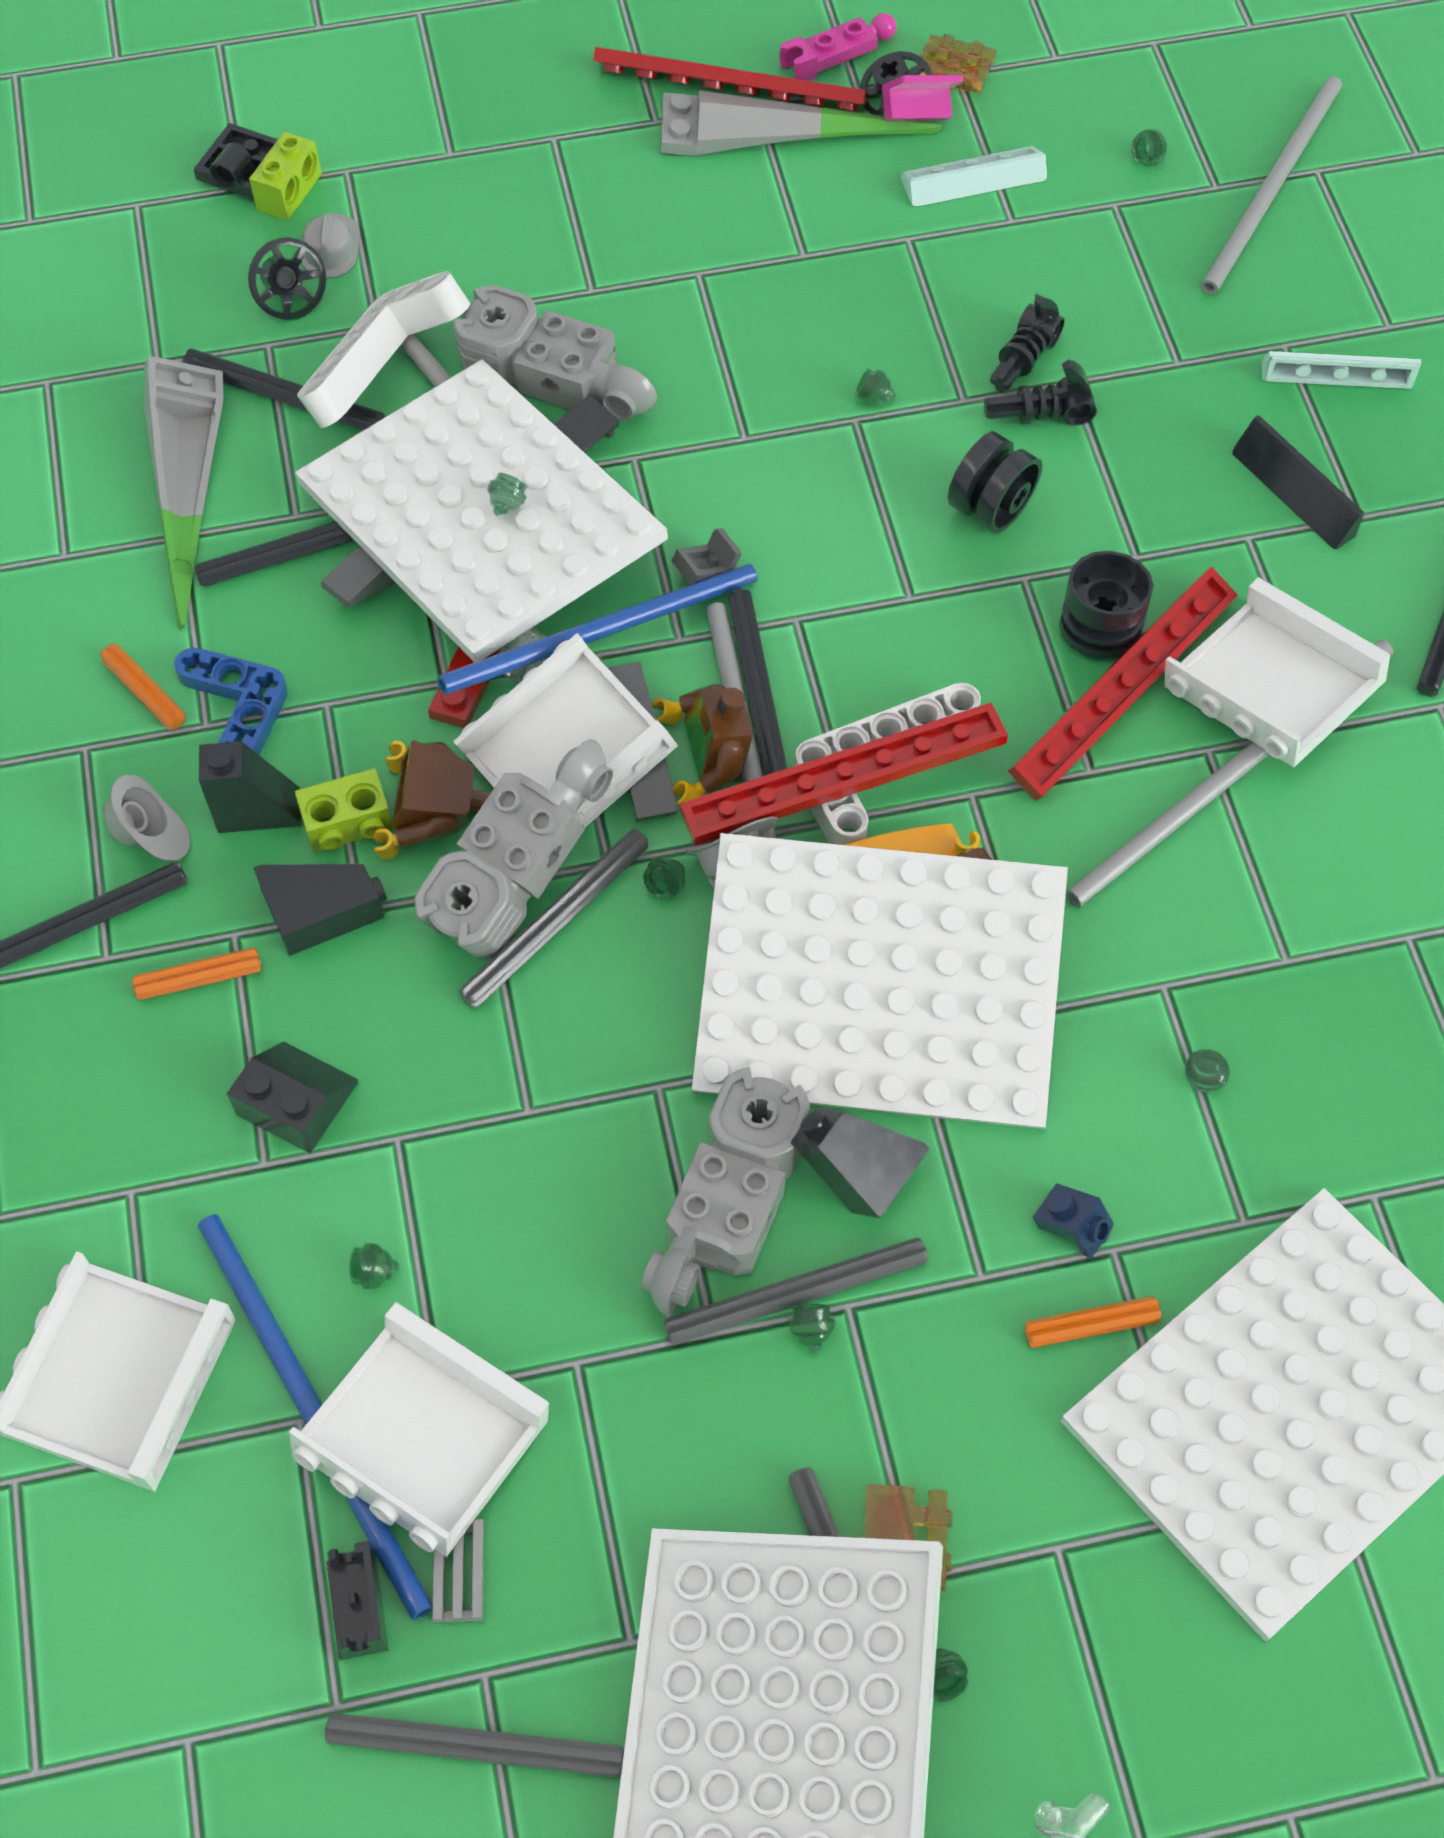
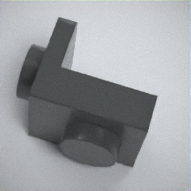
M719 528L713 531L707 545L677 549L671 561L684 579L691 585L735 569L741 557V551L725 530Z

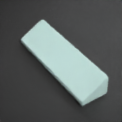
M1034 146L905 171L900 176L911 204L917 207L1044 181L1047 178L1046 154Z
M1269 351L1263 357L1261 363L1262 381L1412 389L1421 366V359Z

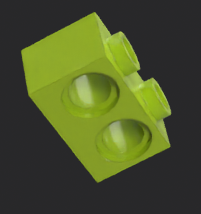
M285 131L249 178L257 211L286 221L290 219L322 174L315 141Z
M376 768L295 791L313 853L322 850H335L343 844L363 838L373 839L374 832L380 828H386L389 831L394 830ZM365 806H372L371 808L366 810H359ZM323 818H331L328 821L319 822Z

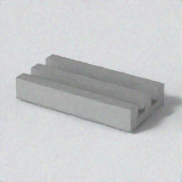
M474 1519L464 1533L473 1534L472 1610H463L464 1534L453 1548L452 1611H445L446 1557L434 1549L432 1614L434 1623L483 1621L485 1526L483 1519Z

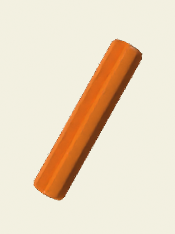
M112 643L101 651L100 656L103 658V663L168 730L174 731L179 726L184 725L186 721L184 711L118 644Z
M252 947L135 975L132 978L133 990L139 1000L257 973L261 970V961L258 951Z
M1150 1296L1029 1320L1025 1323L1024 1331L1028 1345L1036 1348L1156 1324L1160 1321L1161 1309L1158 1300Z

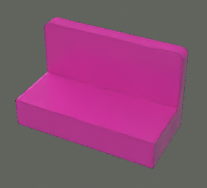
M904 75L882 85L885 121H946L952 118L950 89L963 83V75Z

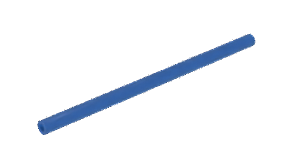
M217 1214L210 1215L199 1222L198 1228L304 1423L307 1424L322 1406V1403L220 1217ZM355 1495L354 1498L345 1496L411 1619L414 1621L427 1615L432 1611L433 1605L389 1525L379 1520L370 1511V1505Z

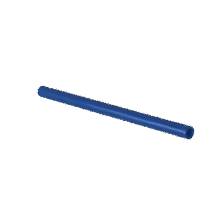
M747 564L444 673L437 677L438 687L443 695H448L547 659L553 654L560 643L571 639L576 633L588 644L728 593L736 588L755 583L757 581L756 570L751 564Z

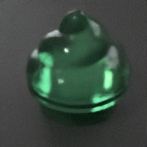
M1155 129L1141 131L1134 138L1131 145L1133 158L1145 166L1160 163L1165 157L1167 150L1166 139Z
M867 369L858 383L855 396L862 399L861 403L863 405L874 407L877 403L885 404L888 400L893 401L895 399V392L891 388L890 380L886 377L885 372L879 369L875 372Z
M499 472L496 479L490 480L487 487V492L490 496L489 501L493 507L494 514L496 516L504 515L524 504L527 498L524 494L527 485L511 475Z
M660 856L648 864L643 880L645 887L653 896L657 898H672L685 887L686 872L683 864L670 857Z
M1211 1049L1195 1051L1189 1056L1184 1070L1189 1084L1195 1090L1203 1093L1221 1089L1226 1084L1230 1075V1068L1226 1058L1219 1052Z
M366 1243L363 1247L354 1248L351 1253L349 1263L350 1279L353 1284L361 1285L364 1289H377L381 1287L385 1280L390 1279L394 1271L399 1269L398 1262L392 1259L389 1252L382 1249L377 1243Z
M826 1304L794 1306L793 1317L789 1318L790 1332L794 1336L799 1337L800 1343L807 1347L811 1353H816L821 1348L822 1343L830 1337L831 1331L835 1328V1317L830 1316V1305Z
M943 1648L936 1649L933 1699L936 1701L952 1700L959 1696L967 1687V1666L961 1655L954 1651H947Z

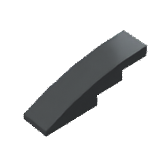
M361 546L321 581V587L347 608L396 584Z
M640 661L609 667L608 669L655 719ZM664 758L629 789L636 822L676 814L678 811L666 758Z

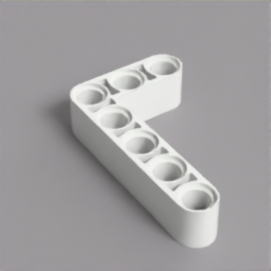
M443 271L390 290L378 297L369 306L297 394V397L319 427L325 428L332 425L348 411L408 335L454 320L469 308V300L451 273Z
M953 684L802 742L796 749L795 766L882 738L883 736H889L923 725L920 722L929 723L978 707L981 700L980 693L970 684ZM856 793L810 808L829 844L845 845L867 839L869 819ZM851 828V829H854V830H856V831H855V832H845V831H843L842 829Z

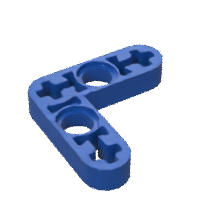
M189 648L180 652L175 658L174 666L179 681L184 686L238 701L218 743L240 742L241 736L243 738L242 742L259 755L287 698L288 690L283 674L273 667L201 648ZM197 664H200L202 668L195 667ZM187 668L193 669L192 672H188ZM235 671L242 674L236 683L224 684L221 682L223 675L228 672ZM270 683L275 684L276 688L269 687ZM261 687H262V688H268V689L266 690L265 695H264L265 703L262 702V700H263V693H262ZM259 713L263 715V720L256 726L251 727L242 724V720L249 714Z

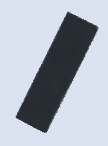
M1259 415L1254 417L1236 443L1232 454L1333 549H1338L1355 538L1364 511Z

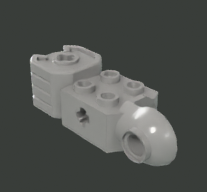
M497 285L477 288L473 290L475 300L470 303L469 308L463 313L462 319L453 321L462 369L465 370L483 359L510 385L517 386L520 394L569 410L590 394L619 420H629L632 416L644 414L656 405L658 396L655 387L648 378L635 369L617 364L614 331L548 310L539 319L536 306L528 295Z
M589 739L580 746L570 750L564 756L556 772V781L550 790L521 773L503 774L457 842V845L464 851H456L440 857L415 894V910L420 921L427 926L429 925L436 932L444 933L477 959L493 957L508 944L526 917V902L531 895L539 899L584 832L585 827L577 812L585 799L591 802L598 801L610 786L613 770L607 767L604 752L596 740Z
M750 1067L737 1070L725 1078L709 1114V1145L700 1142L666 1220L667 1243L670 1246L666 1253L654 1251L646 1267L641 1284V1290L651 1294L655 1306L666 1318L672 1316L677 1305L685 1307L688 1304L697 1283L700 1266L713 1271L719 1270L733 1276L751 1274L783 1199L785 1180L793 1174L800 1157V1153L790 1142L800 1130L803 1119L810 1114V1103L801 1085L789 1090L782 1083L770 1078H752Z

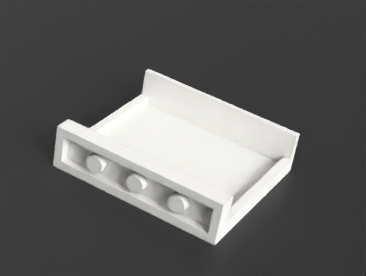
M1258 577L1248 586L1247 604L1181 663L1172 657L1166 659L1164 687L1168 688L1176 697L1183 698L1201 709L1208 717L1215 718L1230 727L1240 737L1247 738L1262 747L1272 757L1281 759L1294 768L1386 682L1390 654Z
M578 633L571 639L560 643L546 661L539 667L528 671L523 677L522 682L508 694L497 698L490 710L477 721L469 723L462 730L461 735L453 741L493 787L497 785L504 773H521L550 790L556 781V772L564 756L589 739L596 740L604 752L607 767L613 770V778L607 791L598 801L591 802L585 799L577 812L584 827L588 826L678 746L662 724L647 712L588 648Z
M76 1251L71 1263L66 1264L61 1269L56 1282L57 1290L49 1306L46 1305L40 1310L35 1321V1333L28 1347L23 1348L18 1353L13 1365V1376L6 1390L0 1392V1434L6 1438L155 1492L235 1324L236 1318L228 1304L214 1299H210L208 1305L92 1265L83 1253Z
M395 1302L384 1316L385 1329L301 1431L293 1426L289 1431L292 1457L308 1471L314 1472L318 1469L329 1476L331 1484L344 1496L354 1498L356 1495L370 1505V1511L382 1522L388 1525H393L396 1522L410 1532V1539L423 1550L432 1552L435 1549L447 1557L547 1424L549 1402Z

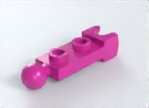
M879 13L873 17L870 25H867L859 17L804 40L801 36L781 44L779 51L780 66L782 69L794 67V79L813 80L817 78V72L877 49L878 40L887 41L894 36L897 29L896 21L888 13Z

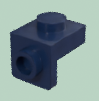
M1058 1183L1055 1184L1032 1217L1039 1229L1075 1241L1082 1255L1092 1258L1101 1244L1107 1241L1114 1225L1099 1197Z

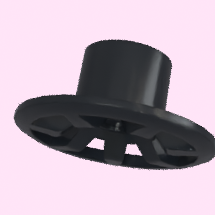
M904 51L893 52L880 57L869 66L861 80L860 89L869 92L868 99L877 98L881 94L883 95L882 85L900 76L920 75L923 71H925L926 75L933 74L928 63L917 54ZM905 60L914 61L919 65L908 69ZM873 75L876 86L867 90L868 82ZM883 98L878 111L869 102H867V106H864L872 115L885 116Z
M290 237L278 238L266 243L256 252L249 266L248 286L255 303L264 312L279 319H297L310 313L322 299L326 288V270L320 255L309 244ZM294 245L299 248L293 257L288 259L282 255L278 247ZM272 250L273 256L266 259L261 267H258L263 256ZM305 252L312 256L318 270L300 269L299 265L303 261ZM256 273L260 274V279L266 287L261 295H259L256 287ZM319 277L317 292L312 297L301 285L302 281ZM294 293L309 302L301 310L290 312L292 305L291 295ZM276 294L280 295L283 312L273 310L265 301Z

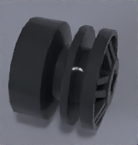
M1100 551L1080 558L1071 568L1059 623L1062 637L1070 647L1085 656L1097 659L1120 657L1142 634L1154 586L1150 572L1140 561L1124 553Z

